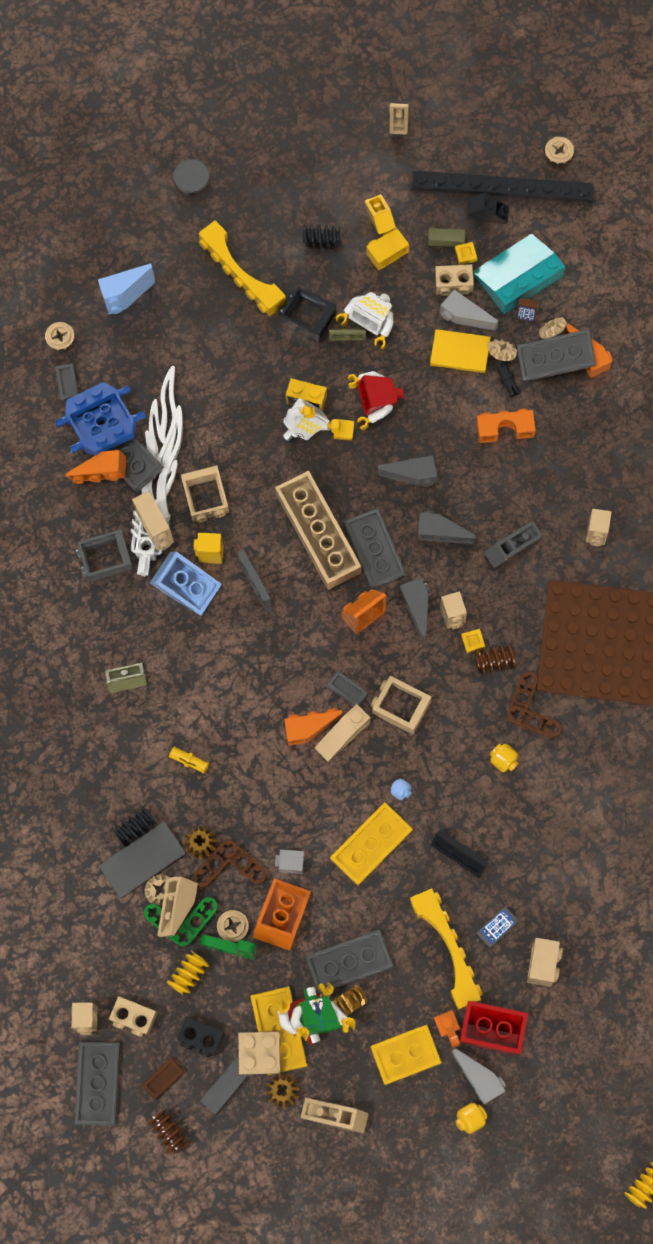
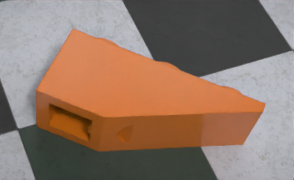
M120 450L103 451L67 472L66 476L75 484H82L84 481L101 482V480L107 479L117 481L119 478H125L127 457Z
M332 708L326 710L325 713L313 711L307 713L306 716H299V714L288 716L287 719H284L288 746L308 743L343 717L342 710Z

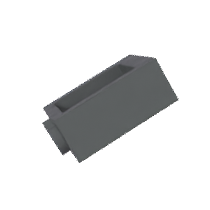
M121 529L77 542L79 548L76 549L78 559H82L84 566H81L83 577L88 578L89 582L133 570ZM117 542L123 563L91 572L86 551Z

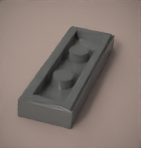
M239 1055L200 1100L215 1115L249 1076L239 1075Z

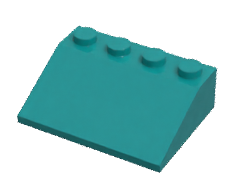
M530 234L474 270L473 275L502 313L506 314L519 305L521 298L529 299L563 277L565 266L551 249L533 234Z

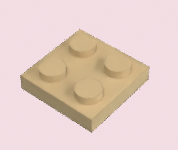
M279 1032L239 1033V1075L279 1074Z

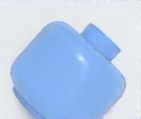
M398 779L391 786V794L398 800H403L405 797H410L412 787L407 781Z

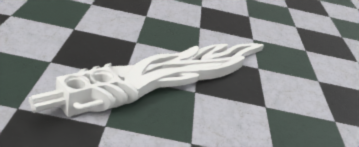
M175 366L169 369L161 389V426L159 424L157 399H154L149 416V431H145L147 450L164 466L159 473L157 499L155 500L153 496V479L141 489L142 494L148 491L151 493L168 526L171 514L168 512L167 494L176 476L178 468L176 458L180 451L183 437L182 409L180 405L176 409L174 401ZM169 384V399L172 410V421L168 435L166 437L167 408L165 403V395L167 386ZM154 416L156 420L158 437L160 442L163 444V447L159 455L153 427ZM134 511L135 521L132 519L134 530L131 528L130 531L132 534L131 551L139 559L137 574L148 576L150 561H156L157 555H160L163 550L157 551L136 511ZM146 545L151 546L149 550H142Z

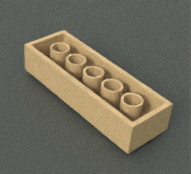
M307 471L275 487L278 500L327 590L361 574V565L310 472Z

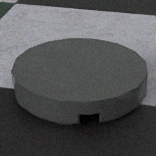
M184 160L175 168L173 175L177 188L186 194L200 193L209 184L208 168L199 160Z

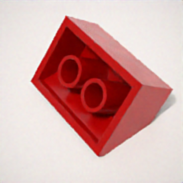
M468 1001L459 1042L519 1056L521 1054L528 1013Z

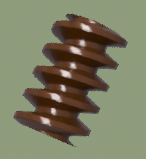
M506 645L505 650L502 646H499L498 652L494 647H491L490 653L486 648L483 649V654H481L480 650L475 652L478 674L480 668L486 673L487 667L494 672L495 666L501 671L502 665H505L508 670L511 663L514 668H517L515 652L510 645Z
M165 1109L155 1115L147 1125L149 1127L155 1125L152 1132L159 1133L157 1140L164 1139L161 1146H169L166 1154L173 1153L174 1155L189 1145L190 1141L183 1142L186 1135H178L181 1127L174 1128L177 1121H169L172 1113L165 1115L167 1110Z

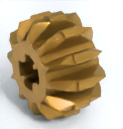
M198 825V831L195 832L194 828H190L192 835L185 834V837L189 840L183 841V844L188 846L185 849L187 853L192 852V858H195L198 853L199 859H203V853L209 857L210 853L208 850H216L212 845L216 844L217 840L212 839L215 836L214 832L208 833L209 827H205L202 831L201 825ZM202 838L203 842H205L202 843V846H198V844L195 843L196 841L198 842V839Z
M354 986L334 999L333 1002L347 1016L366 1004L368 999L359 986Z
M279 1073V1081H276L272 1076L271 1080L274 1085L266 1084V1087L272 1089V1091H266L265 1095H273L269 1098L268 1102L272 1103L276 1099V1108L282 1102L283 1109H286V1101H289L290 1105L293 1106L294 1102L290 1098H299L293 1091H299L300 1088L298 1086L292 1087L297 1082L296 1079L288 1082L290 1075L287 1074L285 1080H283L282 1074ZM280 1086L288 1088L286 1089L287 1094L285 1096L282 1094L281 1096L277 1095Z

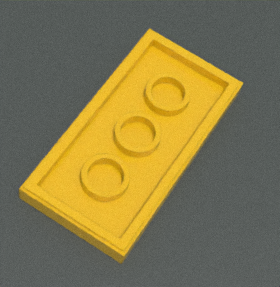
M384 802L330 859L359 886L413 829Z
M290 986L250 995L258 1032H279L280 1073L307 1067L301 1038L299 1041H296L293 1034H290L280 1026L279 1010L274 1007L276 1002L282 1005V998L289 1003H293Z

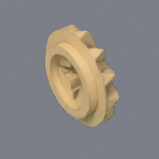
M554 137L545 146L546 157L550 159V162H556L557 165L559 163L565 164L573 156V144L567 138ZM563 147L562 153L556 155V149L559 150Z
M559 317L545 323L540 329V337L542 339L556 337L565 329L567 325L566 320L563 317Z
M56 322L50 325L45 332L46 343L50 348L56 350H66L75 339L72 327L64 322ZM57 331L64 335L62 342L57 338Z
M495 339L489 343L488 351L496 359L511 361L516 358L517 349L515 345L509 344V341L505 342L502 339L500 341Z
M160 874L153 876L147 881L144 890L146 898L151 904L163 906L164 894L160 893L156 897L157 890L153 886L161 887L164 884L163 889L165 890L167 878H170L169 876Z
M237 910L226 911L219 917L217 922L219 935L223 940L230 942L243 939L249 929L246 916ZM229 919H231V921H233L234 924L241 923L238 924L239 926L236 927L237 934H235V932H233L232 929H227V927L230 926Z

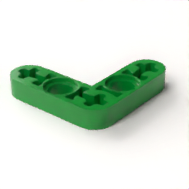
M211 897L204 898L186 921L180 925L181 929L178 931L182 935L188 934L187 942L183 941L180 943V937L176 934L174 937H167L180 947L190 946L218 911L215 899ZM212 902V907L214 909L212 911L208 910L205 913V916L208 917L207 919H204V917L197 912L201 910V912L203 913L206 909L204 904H210ZM150 904L145 908L144 916L148 922L159 929V925L156 924L159 920L154 916L149 918L150 914L148 911L150 909L153 911L157 909L156 913L161 917L162 908L156 904ZM194 917H199L202 920V924L198 928L191 926V920Z
M202 935L199 944L210 949L255 960L258 951L256 945L248 941L238 940L237 943L208 935Z

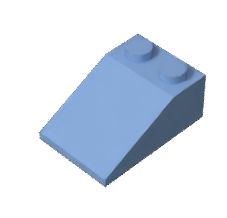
M151 263L98 280L108 314H118L122 310L127 309L155 283Z
M178 552L169 553L150 582L161 592L200 616L222 585Z

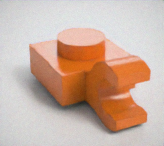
M453 1010L434 1017L441 1038L448 1036L452 1049L460 1046L455 1033L460 1030Z

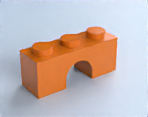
M519 409L517 412L501 411L497 414L486 412L478 415L476 419L479 443L496 442L498 440V430L501 427L512 428L516 439L535 437L536 429L533 410Z

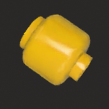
M498 744L490 753L491 764L502 773L508 770L512 772L519 764L517 762L519 754L508 744Z
M470 1103L457 1111V1120L455 1122L460 1131L464 1130L468 1134H473L485 1126L487 1115L481 1105Z

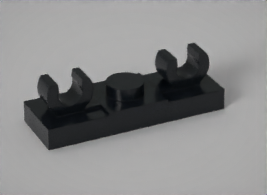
M446 828L442 831L439 829L430 845L480 878L489 864V857L481 858L478 856L479 850L474 853L467 846L455 840V834L450 837L445 834L447 832Z

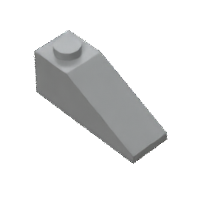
M453 290L441 304L440 313L447 321L451 320L455 324L493 331L497 329V319L456 290Z
M456 1048L452 1050L451 1053L483 1106L505 1092L504 1087L506 1085L501 1076L496 1077L495 1073Z

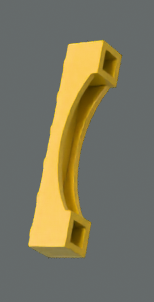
M216 220L198 233L200 246L211 253L210 255L216 263L219 261L227 275H232L236 285L239 288H244L250 300L254 299L257 302V306L262 313L266 312L270 317L286 304V295L274 283L272 285L262 283L249 276L237 265L226 246L228 241L227 232Z
M429 889L411 897L410 902L417 918L422 917L430 923L441 935L449 949L455 972V986L450 991V994L458 1011L465 1009L468 1001L480 1002V996L483 995L479 985H475L472 977H475L471 966H466L464 962L466 955L463 948H458L456 940H458L455 930H450L447 922L450 919L446 910H441L439 904L442 901L438 892L434 893L433 889Z

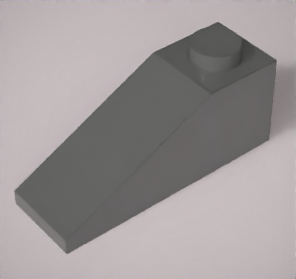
M433 455L377 465L378 476L416 486L423 485L424 487L437 483V472Z
M424 511V513L419 515L418 540L462 544L475 543V534L440 514H435L433 511Z
M531 521L494 544L484 554L492 566L496 568L543 537L535 523Z
M420 577L401 585L399 592L422 642L426 641L428 593H430L427 582L423 583Z

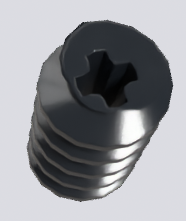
M303 224V243H305L306 248H309L311 242L314 248L317 247L318 243L321 248L324 247L325 243L328 248H331L332 243H334L335 248H338L340 244V226L336 230L335 225H332L331 230H329L328 226L325 225L322 230L320 224H318L316 230H314L313 224L310 225L309 229Z
M143 806L140 807L141 814L134 811L135 818L130 815L127 816L128 823L121 820L122 827H119L117 824L114 825L115 834L125 848L126 840L129 843H133L132 836L139 839V831L145 835V827L152 830L151 823L153 822L157 825L149 811Z

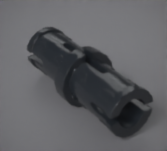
M500 360L501 365L499 361L495 363L494 366L501 377V384L505 385L509 397H514V393L516 396L519 395L520 390L514 381L513 373L509 371L506 361Z

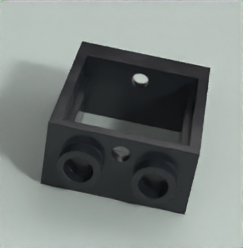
M297 286L296 290L290 293L287 305L283 306L279 312L280 323L319 343L335 317L337 308L335 304ZM300 300L324 311L314 330L289 318Z

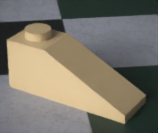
M390 103V134L408 133L409 104Z
M356 704L316 745L315 749L329 762L370 724V717Z
M181 876L167 878L157 936L175 935L195 903L198 883Z
M305 1098L300 1118L364 1134L369 1113Z

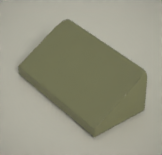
M429 228L428 246L455 247L465 244V230Z
M364 327L329 328V340H366V329Z
M143 663L105 671L109 693L147 685Z

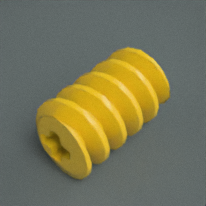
M191 951L193 955L186 954L185 956L188 962L181 961L184 968H176L179 975H171L174 982L167 981L169 986L182 995L183 993H191L188 986L195 987L193 979L200 980L197 973H205L202 966L209 967V964L193 951Z
M648 1167L645 1169L647 1175L642 1173L640 1175L642 1182L639 1180L634 1181L637 1188L630 1186L631 1194L624 1193L633 1204L644 1209L647 1208L645 1200L650 1203L653 1202L650 1197L651 1194L653 1195V1169Z

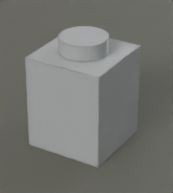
M280 850V855H276L275 867H279V873L303 874L304 851Z

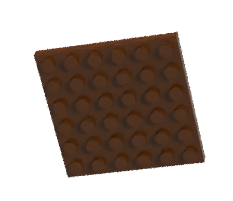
M549 580L536 692L652 706L653 592Z

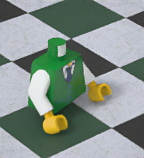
M315 987L303 990L306 1001L296 1005L290 1020L291 1026L296 1033V1041H299L301 1037H304L305 1041H307L308 1036L335 1031L341 1027L340 1025H343V1032L347 1033L349 1030L348 1026L354 1030L356 1023L353 1018L347 1017L333 1001H330L328 996L318 998Z

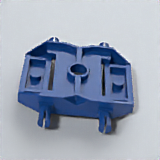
M102 382L66 400V415L56 420L55 423L58 428L68 423L76 433L79 442L69 446L72 454L83 449L86 454L97 455L134 438L137 430L136 422L146 418L143 410L135 415H130L123 403L122 396L131 392L129 385L116 390L114 387ZM101 405L100 408H98V409H96V410H94V411H92V412H87V411H89V410H91V409H93V408H95V407ZM100 421H106L105 424L98 425Z

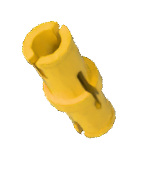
M175 746L169 754V758L183 763L184 767H191L203 774L209 766V762L195 757L194 753H187Z

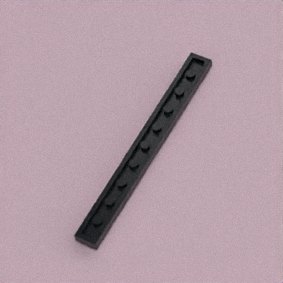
M413 170L412 190L475 195L486 193L490 196L592 203L594 183Z

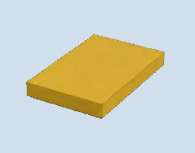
M436 329L430 366L485 373L490 337Z
M427 1025L370 1046L384 1085L441 1064Z

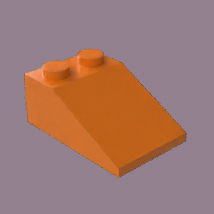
M373 589L369 592L364 591L358 596L357 601L353 604L350 602L343 607L342 618L355 634L386 612V594L384 592Z
M274 878L252 938L290 951L311 891Z

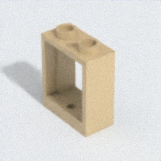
M218 466L181 474L193 522L201 523L207 521L208 518H221L229 513ZM216 480L222 506L195 512L189 487Z
M148 491L132 499L136 514L155 549L158 551L170 547L174 543L170 528L151 493Z
M390 676L388 681H383L379 689L382 691L379 697L375 696L371 703V707H373L372 714L414 734L431 703L432 697ZM392 685L421 699L410 722L380 708Z

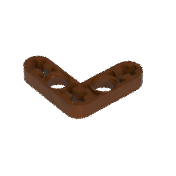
M527 671L520 678L507 713V720L516 727L549 739H555L561 733L560 723L528 710L538 678L535 673ZM532 677L534 683L529 684L528 690L524 689L526 681L523 679ZM525 694L528 700L525 703H520L517 700V696ZM518 712L519 717L524 718L525 714L528 716L526 718L525 724H522L523 719L517 718L516 720H513V716L510 714ZM536 718L540 724L538 727L533 728L529 725V720ZM543 721L546 722V727L551 728L552 725L556 726L555 730H557L558 732L554 731L553 734L549 733L550 730L545 727L543 731H541L540 729L542 728Z
M231 840L222 842L193 875V881L197 883L199 881L198 876L205 875V867H207L209 872L213 873L212 876L208 873L205 877V883H198L197 887L201 889L208 887L229 863L254 885H262L267 878L264 868ZM232 845L233 853L230 854L228 852L224 856V858L227 859L224 862L223 859L217 854L220 852V854L223 855L225 853L224 847H230ZM242 857L249 860V864L245 868H241L237 864L238 860ZM213 859H218L221 862V866L216 870L211 869L210 862ZM252 864L255 865V867H253V870L255 872H262L261 880L258 878L254 880V874L251 871H249V874L245 873L248 870H250Z

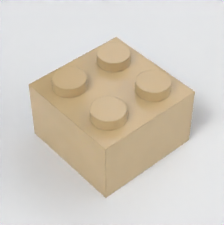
M535 938L532 945L527 983L551 987L558 980L560 968H557L556 964L561 960L563 949L559 947L560 942Z

